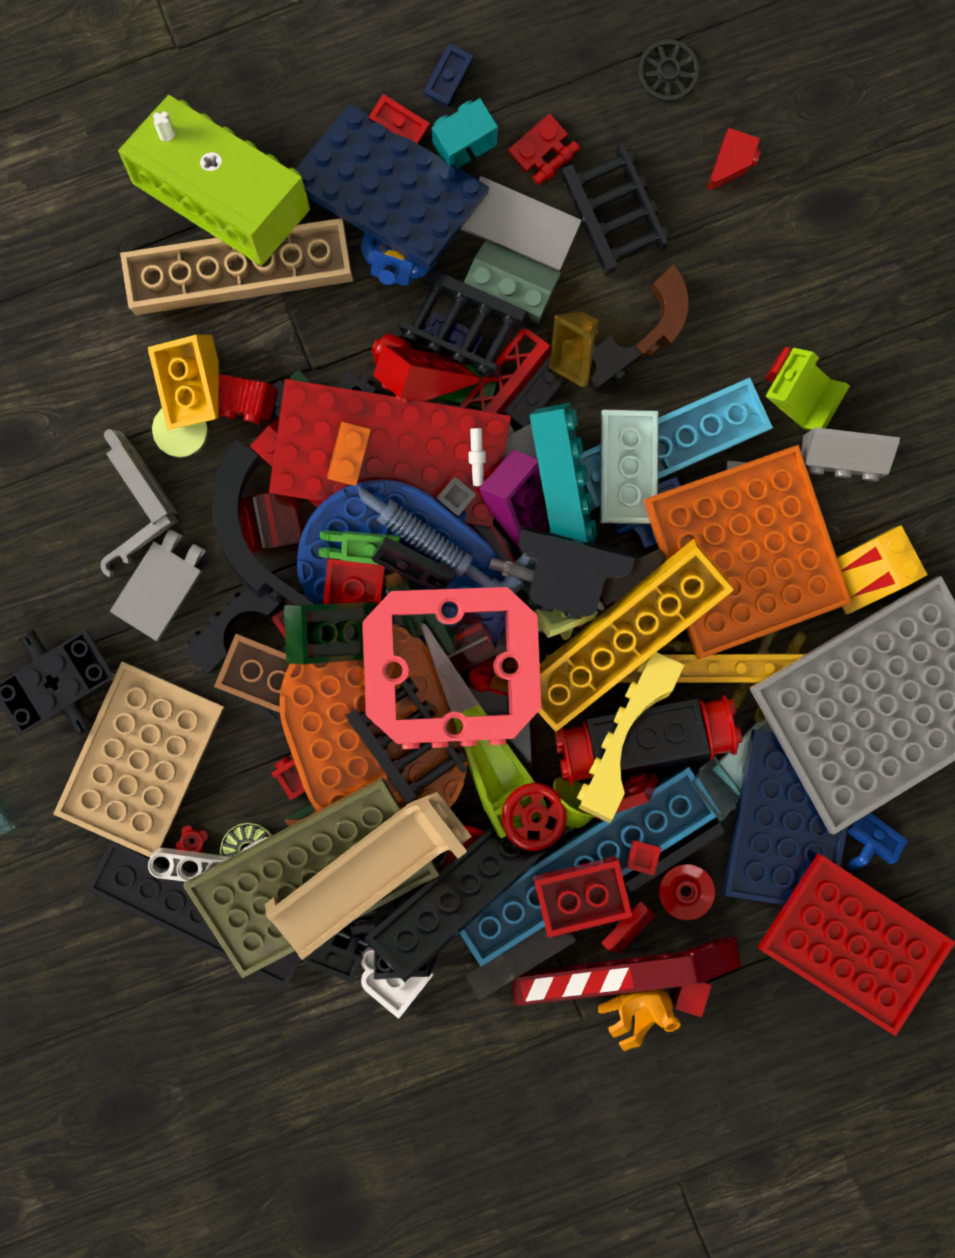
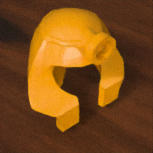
M664 989L622 993L598 1006V1013L619 1010L621 1020L615 1025L608 1027L613 1038L629 1032L632 1016L635 1015L633 1036L619 1042L623 1051L640 1047L645 1034L655 1023L667 1032L675 1031L681 1025L679 1019L674 1016L672 999Z

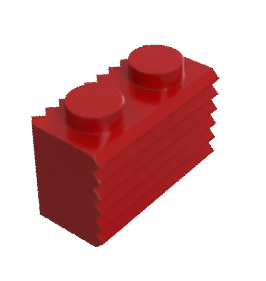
M219 374V415L229 419H235L236 415H241L244 421L259 424L260 419L270 421L278 390L265 382Z

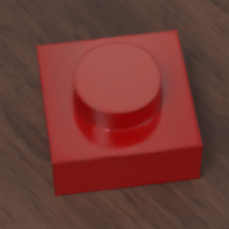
M633 840L626 868L655 875L661 847Z

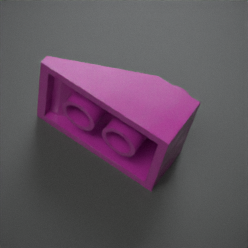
M512 450L479 489L488 510L522 552L519 546V534L522 525L546 531L550 525L538 459Z

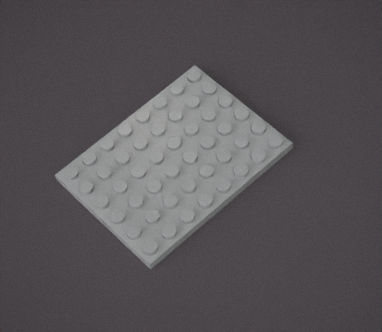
M936 576L749 688L830 834L838 833L955 761V601L941 576Z

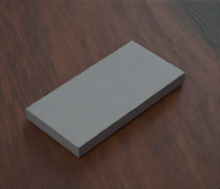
M481 176L479 181L489 186L488 194L460 230L560 272L582 220Z

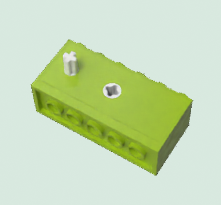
M170 95L159 104L118 150L132 184L260 266L268 260L310 210L303 178L297 170L286 168L273 155H265L250 141L241 140L229 128L225 126L223 128L220 127L205 113L199 114L184 100L180 99L178 101Z

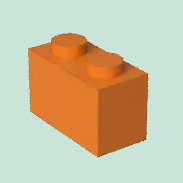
M341 420L327 474L328 479L356 486L371 430L369 427Z

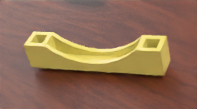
M656 652L639 666L637 672L642 675L638 683L632 681L625 697L630 699L626 709L620 706L613 722L617 723L618 726L614 734L608 732L601 746L606 749L602 760L596 757L589 773L593 774L594 777L590 785L583 784L577 799L582 801L579 809L608 823L613 820L625 794L621 781L620 760L627 732L634 721L646 709L670 696L684 667L683 664Z

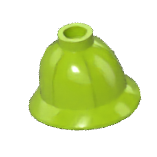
M558 777L554 780L553 789L562 797L561 802L567 810L566 826L570 829V832H573L574 828L577 829L585 826L596 816L579 809L582 801L577 799L583 784L574 781L573 786H570L568 780L563 781L562 777Z

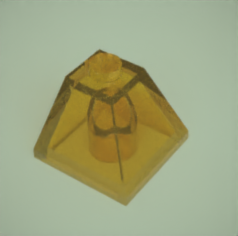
M582 311L555 315L549 369L581 387H587L596 346L599 320Z

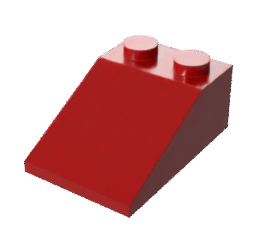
M383 344L373 374L382 383L383 388L394 392L398 400L410 403L411 400L427 401L476 384L480 379L479 376L468 368L454 363L450 356H438L430 352Z

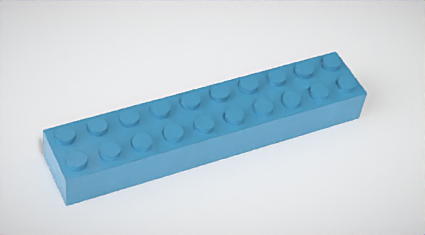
M683 765L658 782L648 803L615 813L610 823L599 819L553 848L462 930L460 935L482 967L545 926L533 876L616 856L619 860L622 876L632 871L626 868V863L633 840L660 846L662 852L719 816L690 768Z

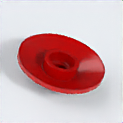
M681 864L673 867L663 876L659 886V898L664 909L673 917L681 920H694L703 916L711 908L715 897V888L711 877L702 868L692 864ZM683 886L690 887V893L688 895L681 894V888Z

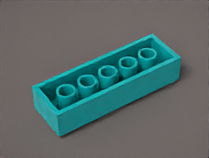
M570 403L538 408L530 414V421L551 533L595 544L598 530L596 521L590 518V509H593L591 493H586L585 482H588L586 465H581L580 454H583V444L581 437L576 438L575 426H578L576 409L571 410Z

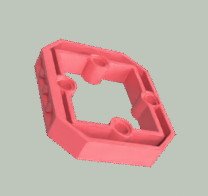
M508 587L391 591L362 622L366 716L394 742L402 744V749L420 748V743L431 742L432 748L449 747V741H460V746H477L478 740H489V745L506 744V739H514L541 709L538 616ZM451 602L456 606L457 612L455 617L446 618L442 614L441 609L444 603ZM505 612L507 652L500 653L495 658L493 668L498 677L508 680L509 715L465 716L459 712L451 711L445 713L440 718L396 719L395 685L405 681L409 669L404 659L393 655L392 616L434 614L440 623L451 625L460 621L464 613ZM508 657L512 658L516 663V669L511 674L505 673L502 669V662ZM390 662H396L401 666V674L396 679H391L386 675L385 669ZM451 718H457L461 722V729L456 734H450L446 729V723Z

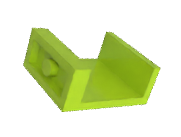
M793 348L766 397L803 429L810 431L815 427L826 429L850 385L831 380L815 365L819 357L814 352Z

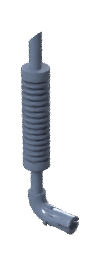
M358 485L360 500L379 513L376 519L382 525L386 523V527H391L392 532L396 530L395 534H401L400 537H405L407 542L410 540L409 543L411 545L415 544L414 547H419L421 552L424 550L423 553L425 555L428 554L429 558L433 557L432 560L437 561V563L443 562L455 570V576L458 578L464 573L484 588L508 587L515 595L521 589L525 590L524 584L527 580L513 575H508L503 582L496 578L491 579L470 564L473 559L471 555L466 552L463 553L464 550L462 549L458 550L459 547H454V543L451 542L449 544L450 541L448 539L445 540L444 536L440 537L438 532L435 534L436 531L434 529L431 530L430 526L426 527L425 523L421 524L422 521L420 519L416 521V516L412 517L411 513L407 514L408 511L406 509L402 511L403 507H397L398 504L391 499L387 504L383 503ZM523 555L518 565L534 570L536 562L532 561L531 563V558Z

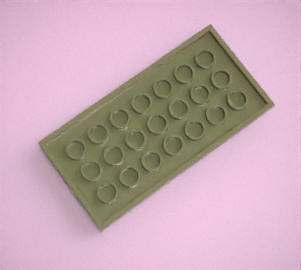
M383 777L184 883V889L242 978L295 951L272 921L266 917L265 903L273 897L280 903L402 809ZM431 860L359 917L439 876V870L434 861Z

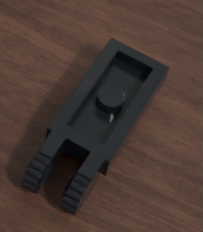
M386 536L372 556L373 562L432 590L445 589L447 582L452 581L455 577V570L447 566V564L443 562L437 563Z

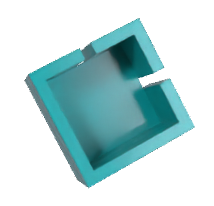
M480 98L474 102L472 100L465 102L458 108V112L450 117L448 115L442 116L432 127L433 146L438 155L446 160L448 165H454L457 168H461L471 162V158L465 148L469 147L477 158L497 146L498 126Z

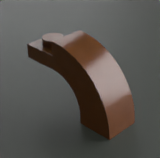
M674 265L663 273L650 289L660 303L661 319L659 324L636 345L641 352L640 359L646 354L651 357L662 346L659 341L669 348L681 332L686 321L689 305L688 292L680 272Z

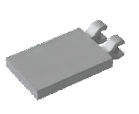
M171 529L164 537L162 545L155 541L153 542L110 610L111 613L155 641L160 640L203 572L196 566L206 552L200 546L193 544L185 560L179 557L173 551L183 536Z

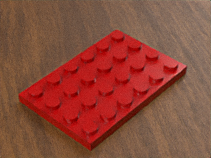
M818 853L760 942L758 948L896 1036L955 945V942Z

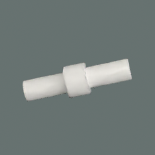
M471 428V451L468 452L469 463L472 464L473 486H481L484 482L483 463H486V451H483L482 428Z

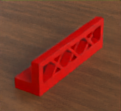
M527 328L526 330L521 329L495 362L501 371V366L506 361L516 360L517 370L514 374L503 376L501 374L499 379L493 376L490 378L483 377L459 407L468 408L471 404L482 403V411L504 414L506 408L552 353L550 345ZM525 337L536 344L530 353L519 354L518 345ZM499 382L500 391L497 395L485 397L484 387L488 383Z

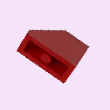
M728 128L707 189L714 190L746 174L751 165L756 166L761 154V149L757 148L760 138Z

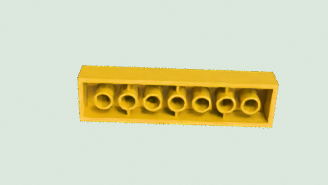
M695 539L690 541L540 663L541 709L538 713L555 732L734 590L730 580Z

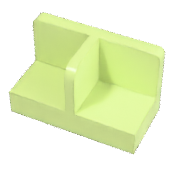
M537 609L535 613L538 616V632L543 630L548 638L560 634L564 640H567L571 637L574 627L594 620L598 612L596 611L588 617L581 616V619H573L565 616V612L554 609L553 612H546Z

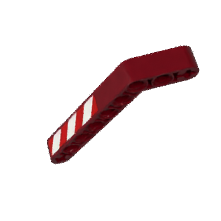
M723 937L683 952L523 971L510 975L514 1004L528 1005L696 985L741 967L737 938Z

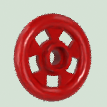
M528 783L516 788L507 797L501 814L502 826L509 840L519 848L530 851L542 850L553 845L561 837L567 822V810L561 802L562 797L552 787L542 783ZM529 795L532 803L522 808L519 801ZM544 796L552 802L548 809L539 803ZM534 812L539 813V819L536 822L531 820ZM520 815L522 827H514L513 816ZM549 816L556 818L552 830L545 828ZM528 830L539 831V838L528 839Z

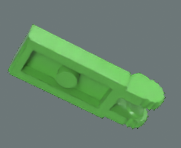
M323 530L320 532V539L342 542V549L320 548L319 556L341 559L343 561L377 564L372 561V556L385 536L399 543L400 536L343 531L342 533L339 531Z

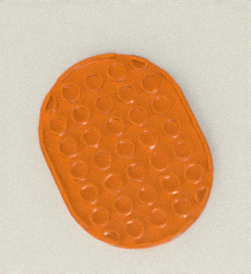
M392 623L393 655L401 657L407 663L409 669L407 678L410 677L419 691L415 694L421 703L426 700L433 709L435 715L432 718L442 717L445 713L450 712L427 645L412 632ZM364 660L289 664L280 691L281 723L302 785L313 807L319 811L381 777L386 781L401 808L405 807L407 804L344 715L353 708L358 713L361 710L366 711ZM390 662L385 669L386 675L391 679H396L402 671L401 666L396 662ZM399 684L395 685V690L400 687ZM408 696L395 704L396 719H405L417 710ZM451 718L446 723V729L450 734H456L457 730ZM371 721L372 724L368 728L374 736L378 733L380 736L385 733ZM392 741L384 751L390 759L394 757L397 759L410 749H402V744ZM449 741L453 749L459 747L465 755L463 747L460 746V741ZM443 747L431 748L404 767L405 771L401 775L407 783L411 780L414 782L448 758L449 755ZM456 766L421 790V795L417 798L420 799L438 792L449 808H451L462 790L466 771L462 773Z

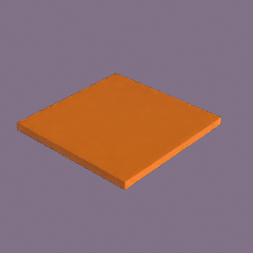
M799 445L642 500L657 545L666 561L695 539L730 580L734 589L686 628L697 659H702L852 603Z

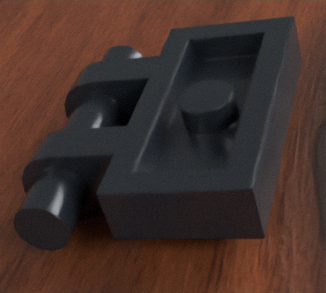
M344 927L300 961L306 966L353 982L364 958L362 954L355 952L358 944L364 947L368 946L365 942L366 935H353L351 929ZM335 936L347 940L344 947L332 943Z

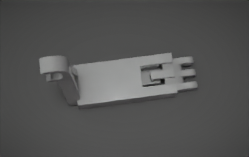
M108 429L105 431L104 437L112 450L106 454L151 520V523L102 559V572L106 576L112 577L114 576V571L111 570L110 563L120 556L124 563H132L130 556L132 553L169 530L179 521L175 517L178 512L122 431Z

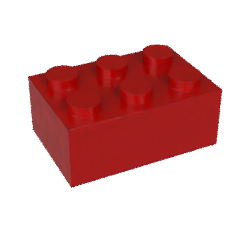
M616 856L533 876L548 938L632 917L619 860Z

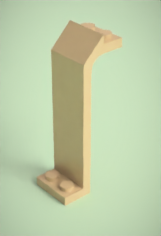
M439 793L430 794L407 804L280 903L274 897L265 903L266 917L272 921L303 960L439 854L451 850L457 858H460L467 852L462 843L468 840L471 835Z

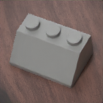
M815 427L803 435L801 454L808 474L824 475V471L835 472V477L851 478L852 474L862 475V480L879 481V478L889 475L900 437Z

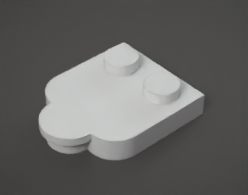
M368 947L362 953L364 958L361 965L365 972L362 975L361 983L364 990L398 1019L435 974L431 972L430 977L409 978L406 982L402 979L375 980L374 950Z

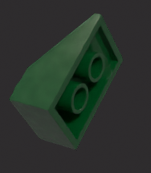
M376 602L284 606L286 663L316 664L364 660L362 622L376 608Z

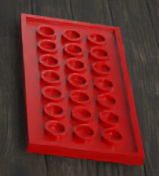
M285 379L269 493L324 501L333 493L349 486V484L327 478L342 420L371 429L357 482L373 479L396 480L416 486L437 498L455 476L477 494L463 511L466 512L465 523L492 527L494 516L485 505L479 489L481 486H473L472 464L469 463L468 453L471 451L470 429L482 428L483 451H486V463H483L485 481L504 460L511 416L411 400L410 403H406L394 396Z

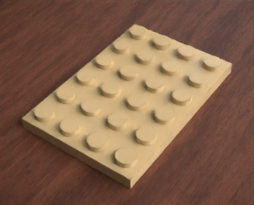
M123 661L118 668L116 677L110 686L53 814L151 857L152 853L162 848L225 706Z

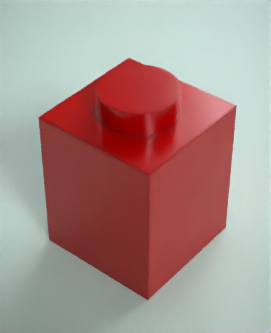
M707 980L696 985L676 987L672 999L674 1008L702 1017L712 986L711 983Z

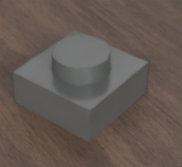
M454 476L436 499L459 517L477 494Z

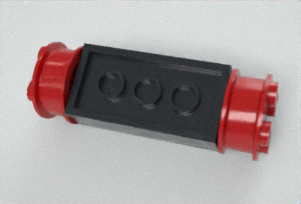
M720 695L719 700L703 703L701 699H693L646 709L634 721L627 732L620 760L621 776L707 759L713 760L714 755L730 752L732 756L737 755L739 743H742V736L739 726L735 727L733 716L736 715L733 699L727 700L725 695ZM616 714L587 719V722L582 721L581 726L565 729L562 727L558 732H555L557 754L563 753V759H560L562 780H568L570 786H573L574 781L593 779L594 775L589 773L596 757L602 760L606 749L601 746L608 732L614 734L618 726L617 723L613 722Z

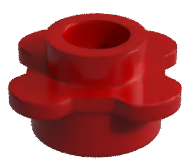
M190 825L184 826L181 829V839L176 843L177 850L202 853V845L208 839L207 832L204 830H194ZM194 839L195 842L191 844L189 840Z

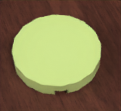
M160 409L155 416L152 426L153 438L158 447L168 455L178 458H184L199 452L205 445L209 433L207 422L167 430L163 409Z

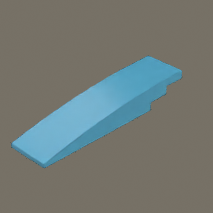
M750 378L658 418V481L773 428ZM601 443L580 454L581 465H586L588 482H585L586 493H591L593 509H590V511L600 507Z

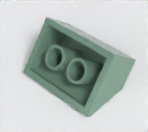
M485 240L474 258L464 283L526 310L530 321L539 324L561 273Z

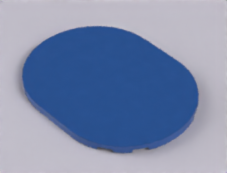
M373 479L357 482L356 486L349 485L333 493L319 505L309 518L300 538L298 548L297 572L303 592L312 603L323 604L328 558L319 556V549L330 547L341 550L342 542L320 539L321 531L330 530L342 533L343 531L397 535L395 534L396 530L392 532L391 527H386V523L382 525L376 520L379 516L378 512L360 500L359 485L385 504L390 499L398 504L397 507H403L402 511L406 509L408 511L407 514L411 513L412 517L416 516V521L420 519L422 521L421 524L425 523L426 527L430 526L431 530L434 529L436 531L435 534L437 532L440 533V537L444 536L445 540L448 539L450 541L449 544L452 542L454 547H459L458 550H464L463 553L466 552L473 557L470 564L491 579L496 578L503 582L506 576H502L501 571L489 568L492 557L500 558L485 538L426 491L396 480ZM400 537V544L429 558L428 554L425 555L423 553L424 550L421 552L419 547L415 548V544L411 545L409 543L410 540L407 542L405 537ZM385 568L381 601L387 596V587L399 590L408 583L410 591L432 589L424 585L421 586ZM463 573L459 578L455 576L452 581L447 582L445 589L484 587ZM446 602L442 605L441 611L446 618H453L456 615L457 609L453 603ZM505 612L464 613L460 621L451 625L440 623L434 614L415 615V620L407 626H399L412 632L426 644L420 626L421 623H424L440 644L481 624L482 629L442 648L447 653L486 634L446 654L448 656L487 636V641L449 659L457 672L475 665L491 651L497 643L501 629L506 625Z

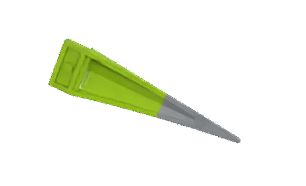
M421 623L420 626L450 712H459L465 716H486L487 714L427 625ZM452 718L458 733L461 729V722L457 718ZM478 740L477 746L462 747L484 811H486L497 835L503 838L506 834L502 826L501 814L507 797L516 788L535 782L507 743L503 745H489V740ZM527 795L519 803L524 808L527 804L532 803V800ZM542 798L539 803L548 809L544 798ZM534 812L531 816V820L533 821L536 818H538L539 813ZM520 815L513 816L515 828L523 826Z

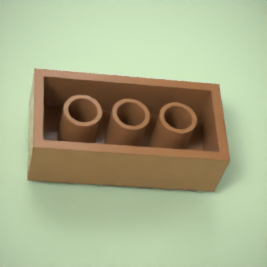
M235 634L214 687L280 713V691L284 675L289 666L286 663V653Z

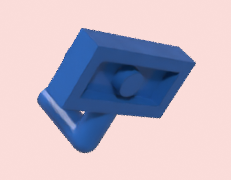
M869 813L849 825L847 832L864 844L865 847L859 856L846 862V869L853 872L867 865L874 853L891 865L897 862L908 840L872 813Z

